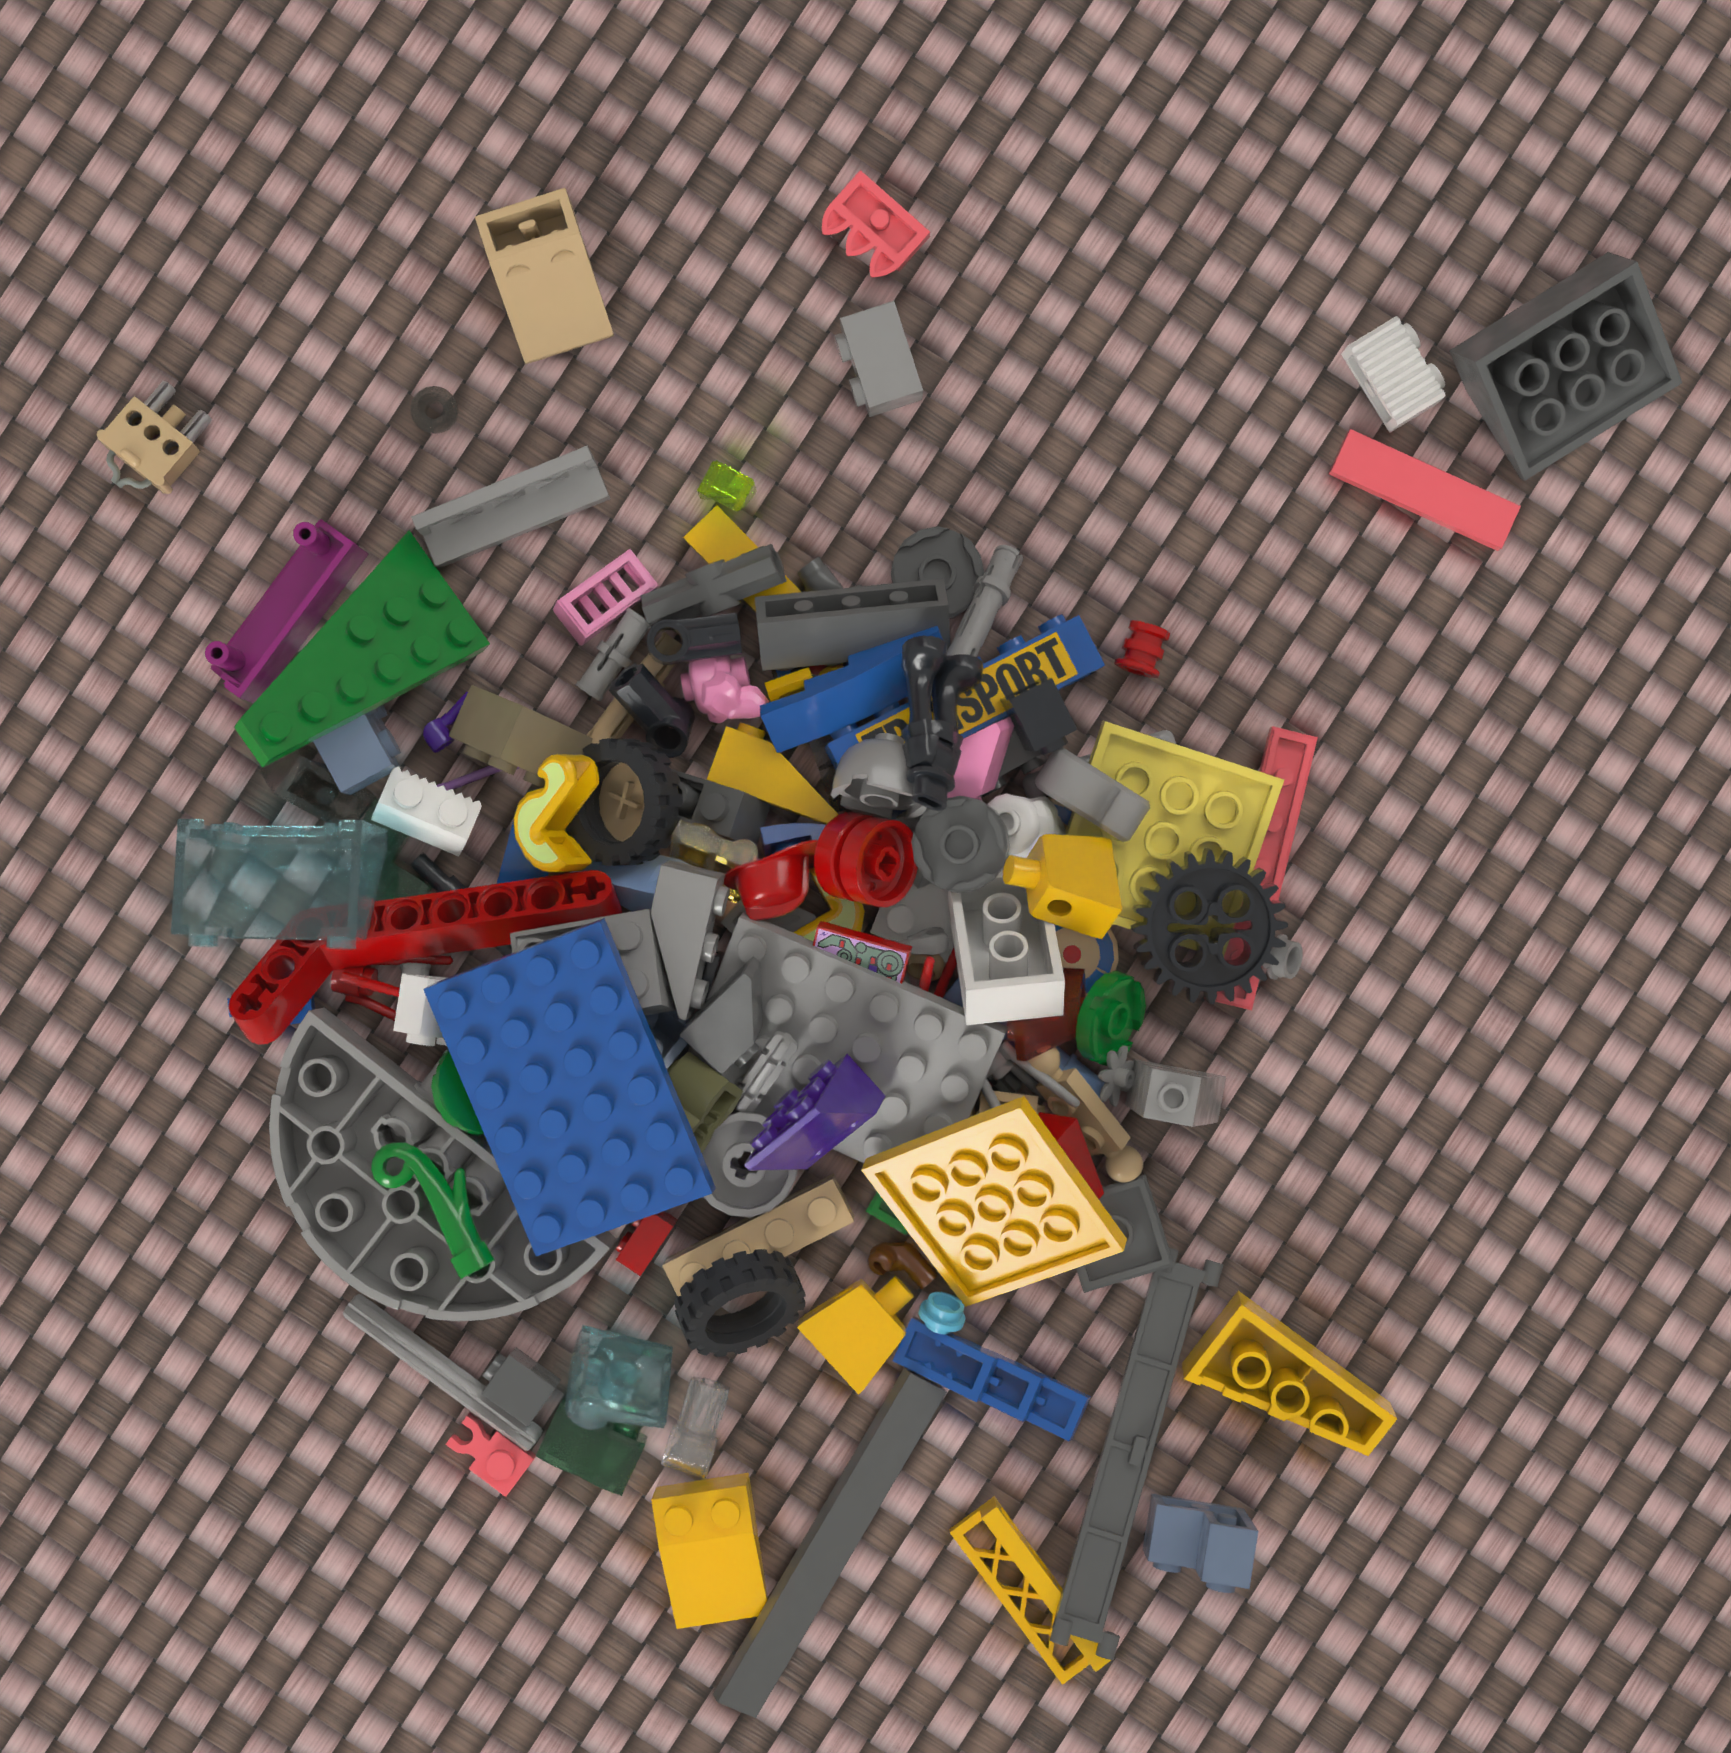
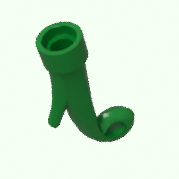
M389 1143L382 1146L375 1153L372 1159L371 1171L374 1179L380 1185L386 1188H397L408 1182L415 1174L453 1256L450 1261L460 1279L475 1273L495 1261L486 1242L481 1241L474 1225L468 1204L466 1173L464 1169L458 1168L455 1171L452 1191L446 1179L430 1158L417 1147L408 1143ZM394 1157L404 1160L403 1168L396 1176L390 1175L386 1169L387 1162Z

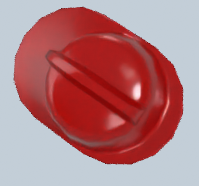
M818 840L801 842L761 860L736 866L725 873L723 885L730 889L738 890L746 914L752 920L761 921L786 915L803 903L809 892V869L815 868L814 854Z

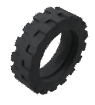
M607 738L599 740V744L591 743L582 749L583 755L590 757L598 768L599 784L566 827V832L572 833L574 839L593 862H602V865L606 866L643 864V861H651L660 855L659 850L661 848H668L674 838L671 834L673 830H678L681 822V817L678 816V809L683 807V795L678 794L677 785L681 783L677 772H672L669 767L672 763L666 754L656 752L658 747L654 744L640 742L639 739ZM619 763L627 764L638 776L644 795V811L640 825L633 835L623 842L615 839L606 829L599 806V794L603 780L609 771Z
M755 1249L750 1254H747L746 1251L734 1253L733 1258L727 1260L720 1258L712 1262V1267L707 1270L700 1269L693 1275L694 1280L691 1283L686 1282L681 1287V1296L676 1297L674 1303L676 1308L675 1314L688 1346L692 1350L697 1349L701 1355L707 1356L711 1352L715 1357H723L728 1352H734L735 1355L745 1353L749 1347L755 1345L757 1348L769 1343L767 1339L782 1335L787 1331L786 1326L794 1324L800 1317L798 1311L805 1308L806 1302L804 1297H806V1294L788 1257L784 1258L783 1253L773 1251L769 1254L766 1249ZM767 1291L764 1297L749 1307L734 1313L713 1315L716 1310L735 1298L749 1293Z

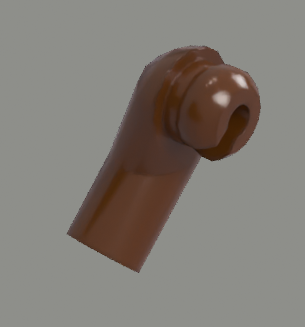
M909 1242L879 1243L871 1249L867 1259L868 1267L874 1274L884 1275L885 1272L905 1271L920 1289L926 1287L938 1275L919 1251Z

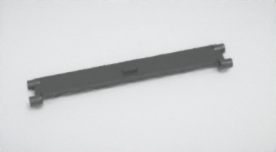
M1170 1248L1175 1265L1152 1272L1049 1639L1063 1646H1068L1071 1635L1096 1642L1098 1646L1095 1654L1108 1660H1114L1120 1636L1113 1632L1105 1631L1103 1628L1199 1285L1201 1282L1207 1286L1218 1287L1224 1264L1207 1259L1205 1260L1203 1270L1177 1263L1176 1259L1179 1251Z

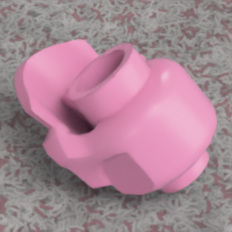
M730 656L689 661V672L680 674L686 702L695 700L698 710L703 714H707L710 722L722 723L727 719L761 717L760 705L769 703V700L758 687L751 686L745 657L730 659Z

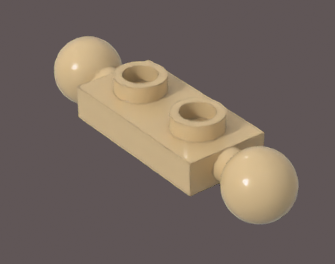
M1047 1041L1031 1043L1023 1053V1056L1031 1066L1049 1075L1080 1101V1105L1074 1108L1039 1082L1036 1088L1047 1101L1051 1111L1056 1115L1077 1118L1090 1155L1105 1154L1106 1170L1113 1180L1122 1183L1135 1180L1142 1172L1143 1160L1135 1148L1126 1145L1131 1138L1076 1068L1063 1071L1060 1069V1054L1053 1044Z

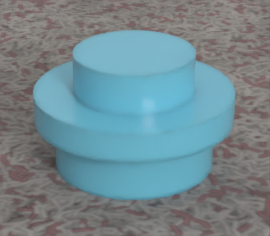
M945 1292L931 1293L928 1299L921 1303L918 1311L919 1317L925 1322L926 1327L938 1334H949L950 1332L959 1331L965 1323L964 1304L957 1297Z

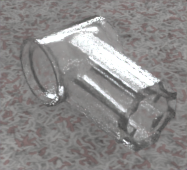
M691 1377L677 1425L673 1424L661 1465L706 1479L718 1441L715 1435L726 1407L729 1387L708 1378Z

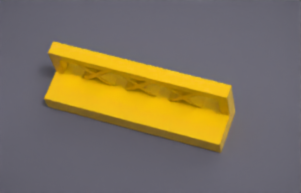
M995 1496L949 1529L952 1537L1062 1685L1088 1665H1091L1095 1672H1097L1111 1661L1095 1654L1098 1643L1071 1635L1070 1638L1082 1654L1065 1667L1054 1656V1642L1049 1639L1063 1588ZM983 1520L996 1537L994 1550L975 1548L965 1536V1533ZM1001 1545L1006 1552L1000 1551ZM982 1557L993 1559L991 1569ZM999 1560L1012 1561L1017 1565L1024 1575L1022 1588L1004 1586L996 1577ZM1029 1583H1030L1031 1586L1034 1588V1590L1028 1589V1588H1029ZM1010 1595L1021 1597L1019 1607ZM1027 1598L1043 1600L1052 1613L1050 1626L1034 1624L1028 1621L1025 1616ZM1038 1633L1049 1635L1047 1645Z

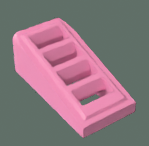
M629 549L557 600L553 611L577 643L582 646L625 614L628 607L631 609L639 603L641 595L654 591L659 585L632 550ZM622 568L639 587L634 592L631 591L617 573ZM608 580L623 598L622 601L617 603L603 585L605 581ZM591 592L596 595L607 609L604 614H601L587 596ZM578 604L591 620L590 624L585 622L574 608V605Z

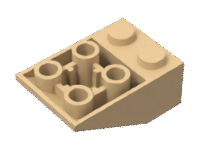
M566 188L475 216L492 272L525 364L614 336Z

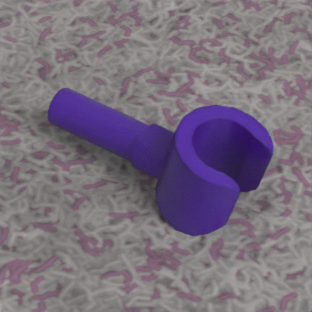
M468 692L441 718H437L425 726L423 736L434 753L440 752L455 740L449 737L450 731L447 727L455 722Z

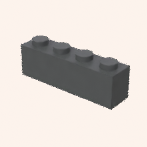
M944 578L755 597L762 671L775 669L787 671L795 667L815 665L836 666L848 662L849 655L935 626L939 627L942 638L947 644V650L951 645L949 604Z

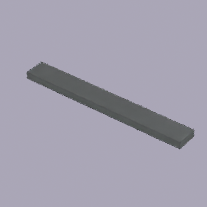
M904 1367L716 1687L713 1696L718 1703L751 1717H757L946 1395L947 1391L941 1385Z

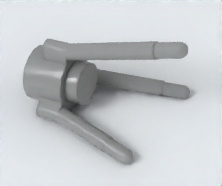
M1007 1039L1002 1040L981 1088L991 1109L1001 1104L987 1077L991 1076L997 1081L1009 1071L1044 1102L1047 1101L1037 1090V1081L1072 1107L1076 1108L1080 1105V1101L1068 1092L1067 1089L1049 1075L1033 1068L1028 1060Z

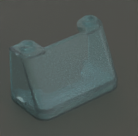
M178 819L171 934L189 937L188 946L218 947V939L327 940L326 948L356 949V941L367 939L387 855L389 831L363 820H339V825L325 823L324 826H243L234 822L207 826L204 825L203 819Z

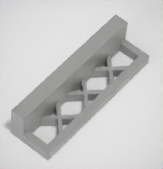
M584 446L416 514L411 518L416 530L423 535L433 562L439 569L611 498L594 456L588 446Z

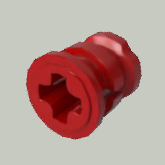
M1131 620L1128 627L1132 631L1131 636L1128 639L1125 638L1122 649L1125 650L1124 657L1115 659L1114 664L1127 672L1139 676L1159 678L1160 672L1155 668L1158 660L1162 661L1165 651L1161 648L1162 643L1169 640L1170 633L1156 625Z

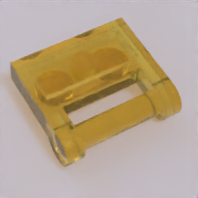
M680 819L672 833L670 857L683 860L692 866L719 872L720 863L733 869L736 866L756 861L758 849L750 840L740 839L733 843L717 836L713 829L704 824H690ZM730 889L728 901L738 903L741 900L738 890Z

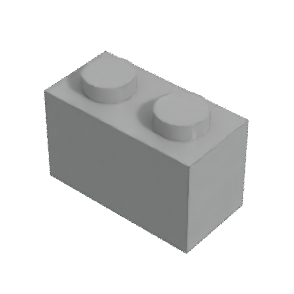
M888 302L840 318L842 333L834 336L842 362L851 360L856 375L855 378L849 379V384L857 407L865 404L869 417L921 401L923 388L895 302Z

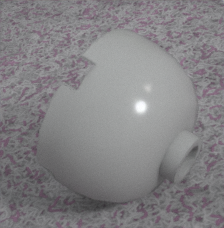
M879 733L874 739H865L849 747L841 757L831 791L833 799L839 794L842 795L840 805L864 815L891 819L893 810H907L905 819L923 815L927 807L912 800L913 783L907 781L906 772L910 769L906 765V758L902 747L904 739L890 733Z

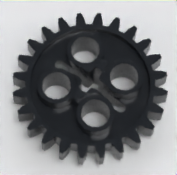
M1204 848L1202 859L1197 862L1191 852L1186 851L1184 853L1185 866L1180 867L1174 861L1168 859L1169 875L1164 877L1155 871L1151 873L1158 885L1155 890L1145 887L1140 888V892L1149 901L1147 905L1133 906V910L1144 917L1143 922L1131 925L1133 932L1144 935V939L1136 942L1133 947L1137 952L1150 953L1144 958L1141 965L1145 970L1159 967L1153 977V980L1158 985L1171 978L1168 991L1172 995L1176 996L1186 987V998L1190 1002L1194 1003L1200 991H1203L1206 1001L1209 1004H1214L1217 991H1222L1223 995L1231 1002L1234 1001L1235 986L1239 985L1247 993H1251L1252 988L1249 978L1254 975L1263 981L1268 979L1261 968L1264 962L1271 965L1279 964V961L1270 954L1272 947H1286V943L1275 936V931L1287 928L1288 923L1282 919L1275 918L1274 914L1282 911L1286 905L1279 900L1270 901L1269 898L1279 888L1274 883L1260 885L1266 875V872L1261 868H1257L1247 874L1251 860L1244 856L1232 866L1233 856L1232 852L1228 850L1222 852L1218 862L1215 861L1213 851L1209 848ZM1240 890L1243 895L1242 906L1234 913H1225L1222 908L1224 896L1230 891ZM1187 891L1193 892L1196 897L1194 909L1185 915L1176 914L1174 903L1178 895ZM1208 916H1211L1221 924L1243 921L1251 922V926L1248 929L1212 928L1210 936H1207L1197 928L1181 929L1174 932L1167 930V926L1171 923L1205 925L1208 923ZM1232 938H1241L1244 944L1241 955L1234 960H1225L1222 953L1225 943ZM1183 940H1195L1197 949L1193 958L1185 962L1177 961L1175 958L1177 945Z

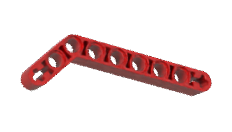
M588 870L307 911L297 916L239 985L229 1000L228 1008L230 1014L250 1042L258 1045L268 1044L282 1035L333 970L511 945L510 933L622 914V908L611 878L602 871Z

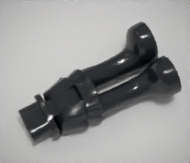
M923 635L908 639L902 645L901 667L906 678L910 710L909 724L901 731L905 741L902 747L907 768L910 769L906 772L907 781L913 783L912 800L931 810L940 811L946 809L947 795L955 788L954 775L962 752L960 747L963 742V736L959 734L957 720L959 695L979 685L983 677V662L979 658L968 654H957L947 657L946 642L938 637ZM931 698H932V706H933V720H932V711H931Z

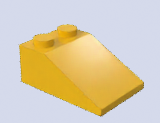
M749 1473L656 1487L651 1501L658 1547L676 1628L680 1629L758 1617L768 1600Z

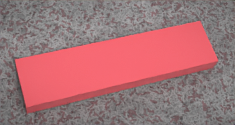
M1352 429L1347 432L1328 473L1335 478L1496 551L1502 549L1521 507Z

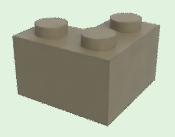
M471 685L449 734V737L466 744L462 753L511 775L515 774L517 767L526 770L523 780L541 788L545 786V780L539 777L537 772L538 767L546 758L556 754L583 755L582 749L591 744L593 738L536 711L474 685Z

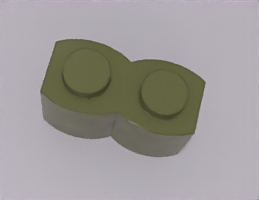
M688 1052L681 1059L672 1063L668 1073L702 1153L710 1142L714 1130L728 1118L736 1107L743 1090L701 1059Z

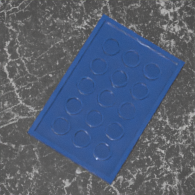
M605 918L430 984L423 989L535 1256L660 1213L714 1192L716 1189Z

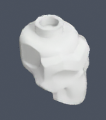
M1006 793L996 796L987 803L998 812L1007 827L1010 844L1008 856L1013 855L1027 858L1040 836L1045 834L1066 835V829L1058 816L1054 803L1045 796L1029 799Z

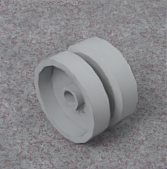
M733 1110L728 1118L714 1130L710 1142L702 1152L716 1187L712 1194L704 1196V1198L711 1206L730 1216L753 1217L771 1211L787 1197L797 1176L798 1170L749 1171L740 1166L738 1158H741L746 1151L753 1152L754 1148L750 1145V1142L764 1129L762 1123L769 1117L761 1112H739L738 1110Z

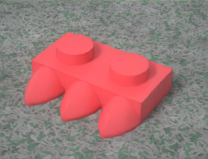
M861 170L829 204L822 219L823 235L836 234L848 227L851 229L846 240L847 256L861 255L872 248L875 250L870 261V277L872 278L886 276L896 269L900 271L930 238V231Z

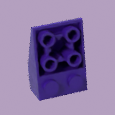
M848 1054L835 1064L829 1059L826 1060L808 1077L810 1082L800 1092L793 1087L775 1103L774 1108L776 1110L762 1123L764 1129L750 1142L754 1150L744 1166L749 1171L808 1169L872 1118L880 1108L885 1094Z

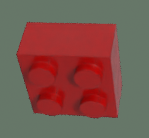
M662 1211L634 1221L632 1224L636 1227L634 1233L632 1234L628 1231L615 1249L620 1253L616 1261L641 1276L678 1219L666 1211Z

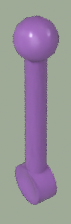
M489 765L449 782L438 784L437 787L444 785L446 791L454 790L502 770Z

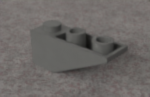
M671 769L672 772H677L681 783L677 785L678 794L683 795V807L678 809L681 824L756 849L761 835L760 827H764L771 804L746 792Z

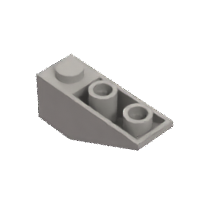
M669 860L660 866L650 913L679 1019L687 1020L694 1013L695 1008L702 1009L705 1003L709 982L702 980L705 962L712 963L715 958L719 935L712 933L716 915H724L730 889L723 887L725 873Z

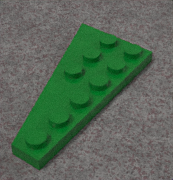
M409 530L244 713L234 728L263 768L482 653L490 643Z

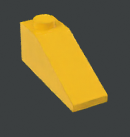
M739 722L737 730L726 726L707 777L708 781L746 792L773 806L825 825L839 815L781 753H777L771 742L763 740L765 731Z

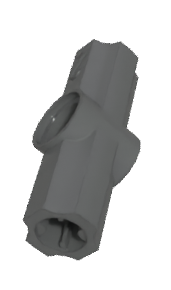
M772 544L761 546L725 562L722 559L685 574L686 578L641 595L642 610L651 627L665 619L682 620L698 616H710L741 604V599L787 582L784 573L785 569L779 554L775 551Z

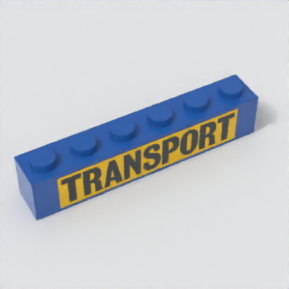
M1063 614L1058 615L1038 626L1041 632L1039 636L1025 642L1022 635L997 647L1000 655L983 663V677L979 685L959 695L957 720L959 734L963 736V739L1007 718L1008 715L1000 699L1040 678H1052L1058 691L1105 666L1079 615L1066 621ZM931 698V711H932V720H933V706H932V698ZM897 701L874 713L875 720L861 727H858L855 722L830 733L833 741L828 743L824 749L835 770H837L840 759L848 748L865 739H874L879 733H890L902 737L901 731L909 724V702L900 706Z

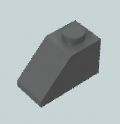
M753 956L704 1003L702 1009H698L688 1019L680 1033V1036L721 1075L733 1063L739 1068L742 1067L759 1048L755 1041L763 1027L760 962Z

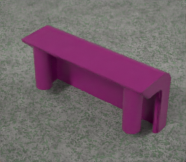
M322 519L318 520L315 526L309 522H301L295 526L293 537L300 546L228 644L214 641L208 644L205 649V657L212 664L210 669L225 680L224 687L240 699L254 703L286 668L369 555Z

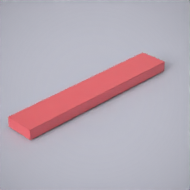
M1274 726L1269 729L1259 771L1284 779V783L1254 870L1261 868L1266 872L1260 884L1261 886L1274 883L1279 888L1269 898L1270 901L1279 900L1318 737ZM1251 922L1235 923L1234 928L1248 929L1251 926ZM1236 937L1229 940L1224 954L1225 960H1234L1241 955L1244 948L1241 938ZM1254 975L1249 978L1252 988L1251 993H1247L1239 985L1235 986L1234 1001L1231 1002L1223 995L1222 991H1217L1215 1002L1252 1011L1259 979Z

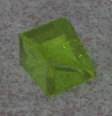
M717 460L712 461L697 489L700 499H713L734 511H741L757 492L754 479Z

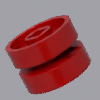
M853 812L837 815L824 827L815 848L814 867L820 886L827 894L835 898L876 907L895 905L911 889L918 870V866L914 862L912 850V831L907 825L897 820Z

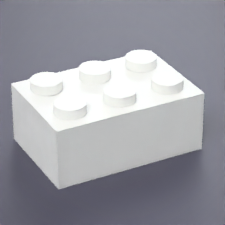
M1001 870L995 880L979 890L961 893L948 891V911L966 1025L1062 1016L1064 1010L1065 978L1055 925L1036 919L1029 913L1026 888L1005 884L1003 881V870Z

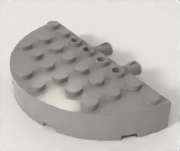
M325 1007L309 1010L294 1032L280 1064L282 1068L278 1077L276 1092L272 1094L269 1122L270 1149L275 1177L286 1207H290L297 1223L301 1227L303 1238L323 1263L343 1281L385 1306L396 1310L403 1309L412 1313L426 1315L425 1318L448 1321L486 1320L508 1316L532 1308L540 1302L557 1295L573 1285L592 1269L618 1241L615 1236L606 1231L535 1256L485 1135L476 1136L468 1134L467 1131H463L458 1127L454 1128L443 1119L434 1104L431 1084L439 1063H436L423 1082L417 1081ZM389 1143H408L417 1147L430 1158L444 1176L452 1191L455 1171L458 1168L464 1169L466 1173L468 1204L474 1225L481 1241L486 1242L495 1261L475 1273L460 1279L450 1261L453 1256L415 1174L408 1182L397 1188H386L380 1185L374 1179L371 1171L372 1159L375 1153L382 1146ZM397 1157L391 1158L387 1162L386 1169L388 1173L392 1176L398 1175L403 1168L404 1160Z

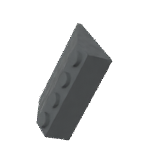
M1610 252L1597 258L1449 350L1465 390L1519 478L1524 481L1682 384L1638 262Z

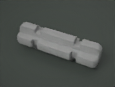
M776 1031L773 1033L765 1045V1048L768 1050L760 1052L742 1078V1082L745 1084L739 1083L737 1087L743 1090L736 1105V1110L739 1112L755 1111L763 1099L760 1094L766 1095L785 1068L786 1063L783 1062L784 1059L789 1062L798 1049V1043L788 1032Z

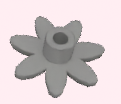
M1125 1045L1120 1047L1117 1054L1115 1051L1107 1053L1108 1069L1102 1070L1098 1074L1099 1079L1105 1082L1101 1088L1100 1100L1106 1101L1109 1098L1110 1104L1115 1107L1119 1101L1120 1090L1128 1092L1135 1080V1073L1132 1070L1134 1061H1126L1128 1047Z

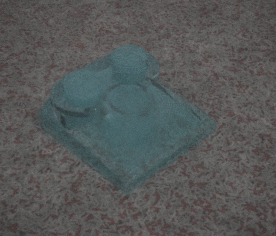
M582 1325L577 1336L569 1369L565 1410L570 1420L579 1427L589 1430L600 1429L609 1421L664 1428L667 1423L673 1347Z

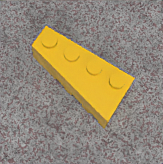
M1239 1290L1182 1362L1185 1380L1199 1386L1203 1384L1222 1392L1223 1396L1241 1403L1243 1401L1267 1411L1268 1415L1282 1421L1288 1420L1308 1428L1311 1433L1366 1456L1370 1455L1397 1420L1393 1407L1387 1399Z

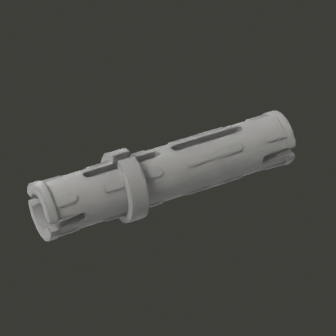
M999 545L995 548L986 572H984L983 576L977 578L973 586V599L947 650V657L957 654H968L977 657L998 610L1008 602L1011 596L1010 586L1012 580L1023 562V556L1018 555L1019 551L1008 545Z

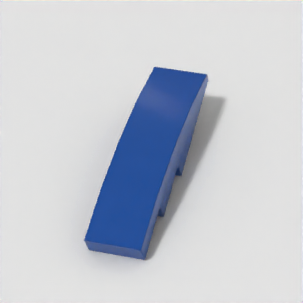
M935 626L849 655V666L804 680L805 691L760 705V716L777 753L835 732L907 697L906 678L901 667L902 645L908 639L923 635L934 636L943 640L939 627Z
M914 1317L910 1319L906 1328V1335L901 1340L892 1360L974 1402L981 1401L1022 1422L1028 1421L1067 1441L1073 1439L1091 1396L957 1335L952 1333H935L926 1327L925 1322Z

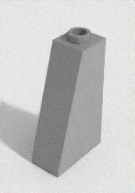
M1133 1059L1134 1067L1132 1070L1135 1073V1080L1127 1092L1125 1101L1127 1107L1143 1118L1195 1127L1218 1123L1226 1076Z

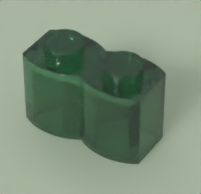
M575 1395L570 1400L563 1397L536 1453V1457L556 1468L580 1476L595 1486L622 1496L646 1445L648 1436L641 1433L642 1426L628 1417L617 1415L615 1420L601 1415L598 1413L600 1407L587 1398Z

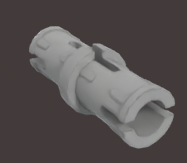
M628 607L625 615L606 642L600 641L596 647L600 650L580 681H577L575 685L601 702L604 694L621 669L629 667L632 663V660L629 659L649 628H651L647 620Z

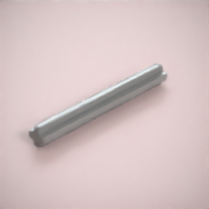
M357 1294L348 1303L343 1312L347 1320L521 1449L528 1451L534 1446L543 1431L539 1425L532 1421L528 1427L486 1398L481 1394L486 1388L485 1385L362 1294Z

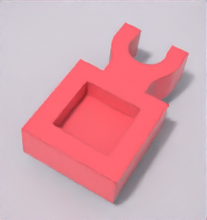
M469 1412L462 1421V1424L471 1429L473 1439L463 1441L456 1434H453L445 1445L457 1453L473 1456L475 1460L469 1467V1470L506 1497L537 1455L531 1450L524 1451L498 1431L491 1437L486 1433L480 1419Z

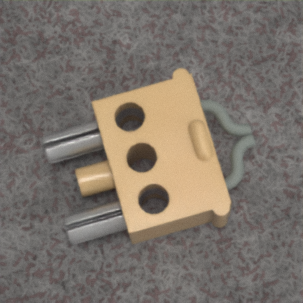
M162 381L144 403L134 396L105 430L97 431L98 440L109 450L106 461L113 471L111 481L119 488H122L124 485H131L135 488L143 489L152 484L163 494H170L173 490L171 485L200 453L193 442L211 423L212 419L205 411L198 410L179 432L175 428L184 419L186 414L173 404L163 417H160L157 413L176 392L174 387L166 381ZM138 420H142L140 424L134 426ZM160 434L159 438L152 441L155 435ZM179 448L177 453L170 455L174 449ZM116 455L145 478V480L138 482L132 478L120 479V469L114 463V456Z

